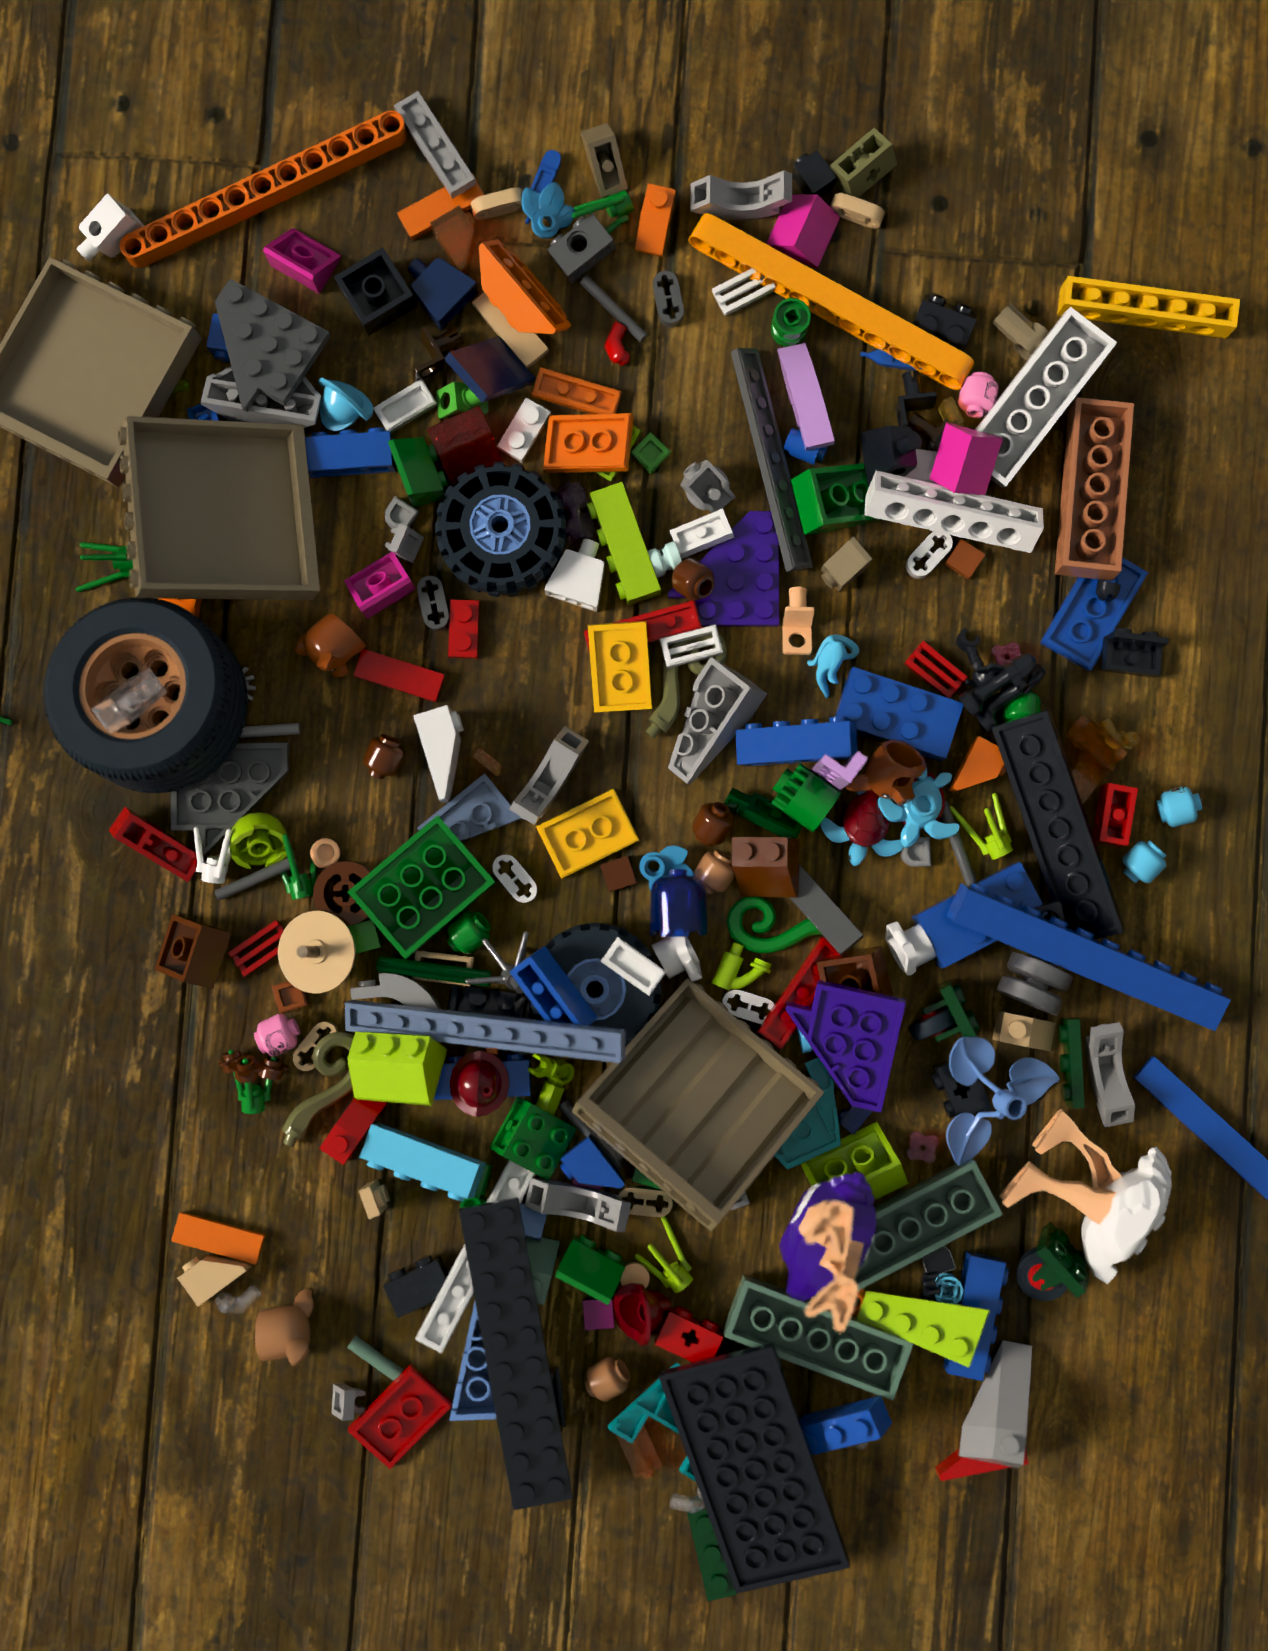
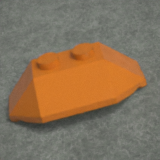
M499 239L482 242L479 245L482 290L489 297V301L507 318V322L518 332L555 334L568 330L571 327V323L567 320V316L559 303L530 269L515 254L504 248V244Z

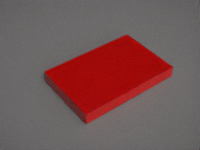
M410 1364L348 1427V1433L385 1466L391 1469L452 1408L453 1402Z

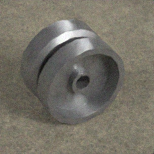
M1012 952L1007 967L1022 978L1018 979L1010 975L1002 976L996 990L1024 1004L1058 1016L1063 1001L1059 996L1047 990L1050 988L1055 991L1066 992L1069 990L1073 977L1043 960Z

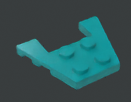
M818 1057L804 1064L810 1077L818 1083L824 1093L774 1154L787 1170L841 1145L833 1078Z
M676 1362L671 1368L682 1365ZM660 1379L654 1382L610 1422L607 1427L611 1432L633 1443L645 1421L650 1416L679 1434ZM686 1456L679 1471L696 1481Z

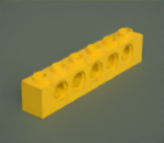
M1068 276L1060 287L1057 315L1062 316L1067 309L1072 307L1088 320L1227 338L1237 328L1240 299Z

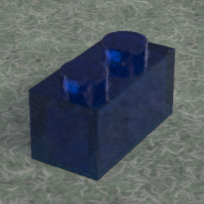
M850 1105L847 1110L843 1109L840 1112L838 1122L854 1135L872 1111Z

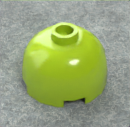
M261 812L250 813L241 817L233 825L229 847L231 858L238 865L251 869V865L265 864L266 868L287 856L282 837L287 832L284 825L275 816Z

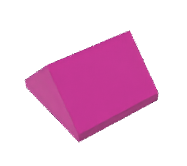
M792 194V202L783 206L766 244L798 262L818 269L840 220V216L817 194Z
M291 228L264 246L263 250L271 267L318 294L322 291L341 259V255L295 228Z
M946 422L929 479L954 493L986 495L1003 438Z
M392 552L344 580L356 604L367 619L416 590L396 555Z

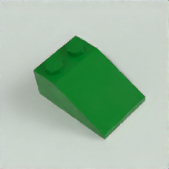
M864 463L810 468L791 479L804 535L827 533L883 520L865 516V496L869 486H867Z

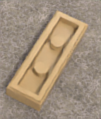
M485 292L472 302L473 307L527 369L549 352L547 346L535 333L518 332L507 322V318L489 301V297Z

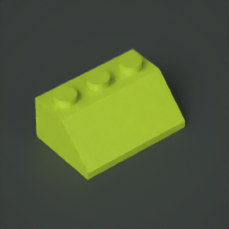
M355 1032L347 1058L354 1098L357 1100L432 1106L447 1049L431 1036Z
M878 1122L840 1139V1146L801 1163L811 1187L816 1183L829 1181L832 1177L862 1173L871 1186V1193L875 1200L909 1184L903 1167Z

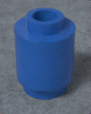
M792 428L783 449L789 451V455L815 465L817 460L823 461L828 446L805 451L800 428L799 430Z

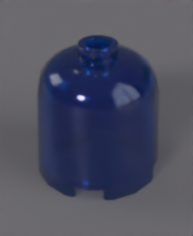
M670 869L669 875L659 877L653 883L650 903V935L658 934L659 930L660 936L687 937L689 932H697V930L698 935L708 934L705 885L696 876L687 875V869Z

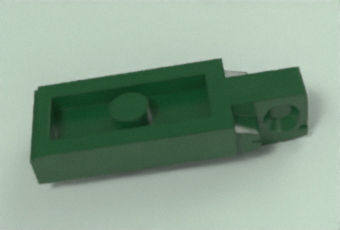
M732 787L724 802L733 813H737L739 816L777 834L779 837L797 839L802 828L801 824L774 806L771 800L755 792L753 795H748Z

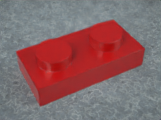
M450 600L449 658L478 659L479 600Z

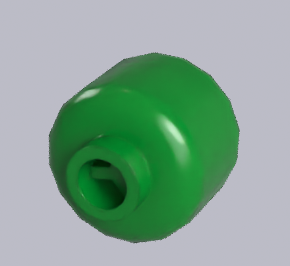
M1030 690L1028 694L1024 693L1010 701L1002 708V721L1007 722L1040 712L1041 700L1039 696Z
M465 911L447 927L449 936L447 942L455 952L461 951L465 954H473L484 945L482 943L483 939L489 940L491 926L481 913Z

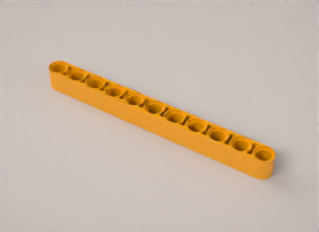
M703 214L689 237L690 244L698 251L740 274L753 268L756 272L748 277L749 279H756L758 281L764 275L765 277L760 285L765 287L774 283L776 288L772 291L786 299L797 298L803 301L809 307L811 313L869 345L885 351L895 359L916 368L915 370L950 389L959 390L974 366L973 359L961 350L712 214Z

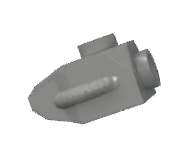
M704 460L699 464L696 462L692 463L683 473L685 477L680 486L686 492L689 501L700 510H708L710 513L723 509L725 505L736 497L729 489L730 484L725 473L715 465L713 466L708 460Z

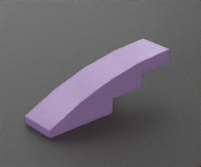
M802 343L777 349L789 401L793 406L797 426L800 427L805 451L834 445L835 440L828 413L806 344Z

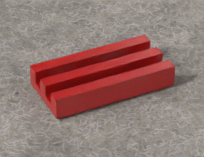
M924 641L918 645L904 662L905 666L943 697L951 698L967 678L964 673ZM924 651L938 664L945 668L949 673L956 677L957 681L955 682L951 677H949L946 673L939 669L935 664H933L920 652ZM916 658L917 660H919L933 673L940 677L944 682L951 686V688L947 690L945 687H943L939 682H937L928 673H926L917 664H915L913 662L914 659Z
M275 920L228 952L244 977L278 955L277 947L249 967H246L244 964L281 938L284 928L278 920ZM277 929V934L240 958L239 953Z

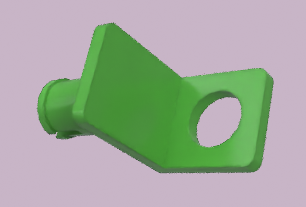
M454 381L436 391L438 417L441 419L458 411L483 415L488 413V402L482 403L465 383ZM448 393L450 397V403L448 408L445 409L444 398Z

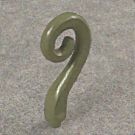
M718 633L723 654L713 658L724 664L727 658V646L723 637ZM712 634L677 642L670 644L668 649L713 637ZM700 649L689 651L687 655L700 652ZM682 653L672 655L671 659L681 657ZM665 659L662 672V700L648 720L651 725L645 731L653 739H655L660 731L665 734L668 732L676 720L680 708L678 666L667 668ZM699 660L687 663L690 671L697 675L701 673L706 665L700 663Z
M338 1031L324 1036L317 1043L313 1052V1064L317 1071L325 1076H336L344 1071L347 1065L345 1058L339 1057L334 1063H328L325 1060V1055L329 1049L335 1046L344 1047L350 1052L354 1034ZM349 1070L337 1084L302 1101L294 1108L282 1129L286 1133L283 1141L285 1145L294 1147L297 1138L304 1139L313 1118L321 1111L343 1099L353 1090Z

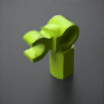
M534 1053L533 1057L540 1061V1065L535 1069L529 1067L527 1071L538 1078L544 1076L549 1078L548 1081L545 1080L535 1106L554 1116L565 1089L563 1085L569 1083L574 1077V1067L561 1058L552 1059L543 1054Z

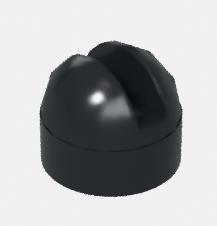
M1098 580L1096 595L1101 601L1111 602L1117 598L1121 585Z

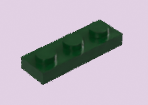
M1062 1018V1025L1058 1026L1059 1042L1063 1043L1064 1054L1060 1055L1059 1059L1061 1072H1065V1084L1061 1085L1062 1100L1066 1101V1106L1085 1108L1080 1019Z
M705 1505L687 1509L707 1601L737 1595Z

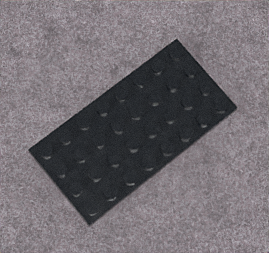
M774 1343L660 1371L659 1379L736 1593L850 1568V1559Z

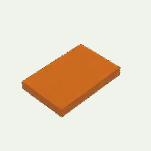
M631 413L549 415L543 470L546 473L629 471L633 415Z

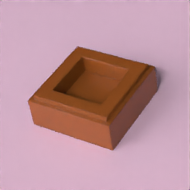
M961 539L944 565L969 580L985 554Z
M289 981L272 986L279 1013L289 1012L309 1005L306 992L294 987Z

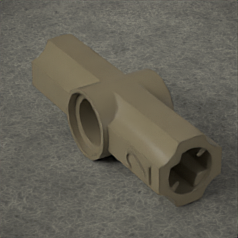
M1011 303L1006 306L992 323L1014 343L1015 351L1026 361H1028L1049 333L1041 324L1032 323Z

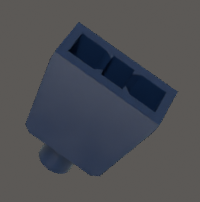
M416 258L408 266L407 271L416 279L411 284L413 295L441 331L478 293L477 284L472 278L441 258H436L429 266L419 258Z

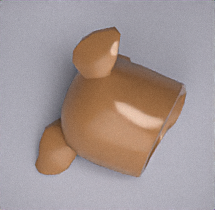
M307 1288L300 1291L295 1297L293 1306L282 1305L259 1311L255 1326V1346L261 1362L288 1358L290 1364L296 1366L307 1357L309 1353L308 1345L311 1339L308 1318L314 1309L312 1290Z

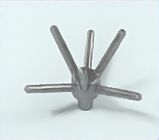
M525 931L523 933L515 965H507L487 939H483L482 943L503 969L501 976L469 978L465 980V983L506 984L508 988L515 989L517 993H523L524 991L509 971L525 960L529 932Z

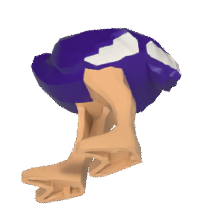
M862 1173L832 1177L829 1181L816 1183L810 1189L804 1191L779 1243L782 1258L789 1271L786 1293L793 1299L803 1302L817 1294L807 1305L805 1314L813 1317L822 1311L831 1309L834 1328L839 1332L844 1331L853 1311L858 1292V1286L854 1279L868 1256L875 1236L876 1211L872 1206L875 1199L871 1193V1186Z

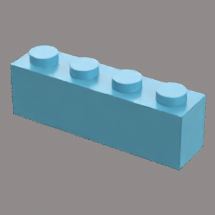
M382 1123L371 1124L359 1157L367 1160V1166L377 1170H384V1167L394 1171L393 1175L397 1178L407 1181L414 1178L421 1181L420 1186L432 1191H437L438 1188L448 1191L447 1196L458 1201L475 1197L486 1163Z

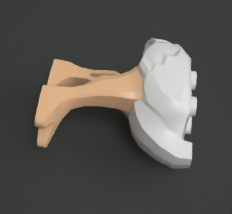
M1059 1109L1033 1141L1032 1146L1035 1147L1036 1152L1043 1154L1063 1141L1072 1142L1088 1161L1091 1171L1092 1188L1081 1181H1060L1051 1178L1028 1161L1004 1188L999 1197L1003 1200L1002 1204L1009 1208L1031 1193L1046 1191L1079 1209L1085 1214L1081 1226L1085 1260L1093 1276L1109 1284L1118 1272L1113 1264L1130 1259L1134 1253L1136 1255L1139 1254L1147 1243L1145 1238L1152 1229L1156 1231L1165 1220L1164 1213L1167 1209L1171 1191L1172 1171L1169 1168L1166 1157L1157 1147L1149 1149L1147 1155L1140 1157L1138 1168H1132L1129 1171L1120 1173L1111 1164L1106 1151L1091 1142L1079 1130L1074 1121L1062 1109Z

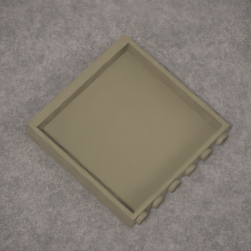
M49 257L0 343V427L119 488L126 475L120 471V456L124 455L123 445L118 444V427L123 426L126 416L159 417L200 344L202 337L195 330L196 325L184 317H180L179 320L171 317L172 313L159 305L153 308L147 305L148 301L135 293L131 296L124 294L125 291L112 282L106 285L100 282L101 279L88 270L82 273L77 271L78 268L65 259L59 262Z
M126 416L123 426L118 427L117 437L118 444L123 445L124 455L120 456V471L126 475V483H123L122 498L123 502H128V512H125L124 518L125 529L130 530L131 541L127 542V557L133 560V570H130L129 583L130 588H135L136 598L313 600L320 592L304 425Z

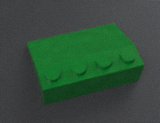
M437 815L347 892L403 958L407 960L496 883Z

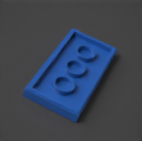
M1122 557L1121 572L1113 581L1102 580L1121 585L1117 598L1111 602L1098 599L1096 586L1099 579L1078 577L1042 637L1040 644L1090 672L1102 653L1103 637L1114 632V629L1118 626L1149 572Z

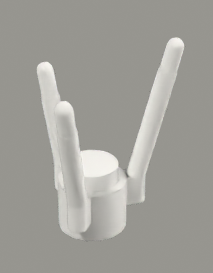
M198 827L194 828L197 856L196 872L202 873V881L216 884L225 883L228 864L231 858L229 847L232 835L231 829L226 830L220 857L210 856L207 857V862H204L200 830Z

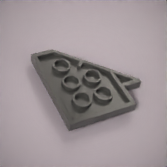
M229 279L216 298L215 305L242 409L248 412L260 393L286 406L330 339V333L238 282Z
M238 743L235 749L231 751L228 759H225L224 763L218 769L216 768L215 772L211 773L210 776H206L205 779L198 783L195 782L194 785L187 788L184 787V789L172 791L171 831H194V828L198 827L203 855H208L225 838L226 830L232 829L233 825L241 817L247 815L289 773V743Z

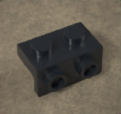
M931 293L930 296L924 295L913 325L964 352L977 320V314L973 313L974 309L962 303H958L957 306L946 303L947 298L939 294Z
M1128 628L1114 629V632L1103 637L1101 671L1153 678L1161 676L1162 647L1169 644V638L1159 637L1157 632L1134 634Z

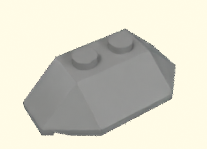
M229 367L216 375L214 373L207 376L201 405L230 421L304 425V428L316 424L322 397L308 379L304 377L286 406L260 393L248 412H245L241 406L232 367Z

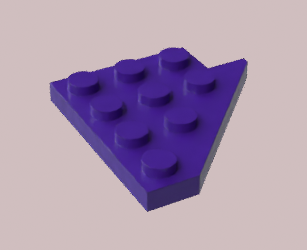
M749 511L731 529L734 538L715 545L700 560V562L710 567L715 577L712 593L702 600L695 601L701 625L704 627L716 625V627L779 626V541L771 511ZM674 588L668 592V599H687Z
M818 980L812 1007L787 1002L786 1011L850 1104L854 1107L881 1113L906 999Z

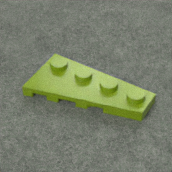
M868 1290L866 1291L857 1320L969 1368L991 1309Z

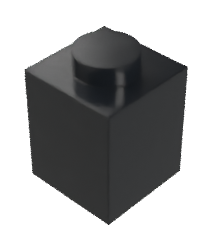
M818 150L810 155L805 153L795 161L792 172V179L803 194H817L821 198L835 187L837 176Z

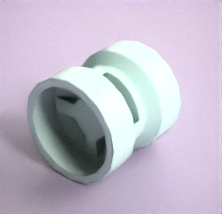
M674 541L665 544L661 550L653 548L647 551L657 578L664 576L667 570L674 571L675 567L682 562Z

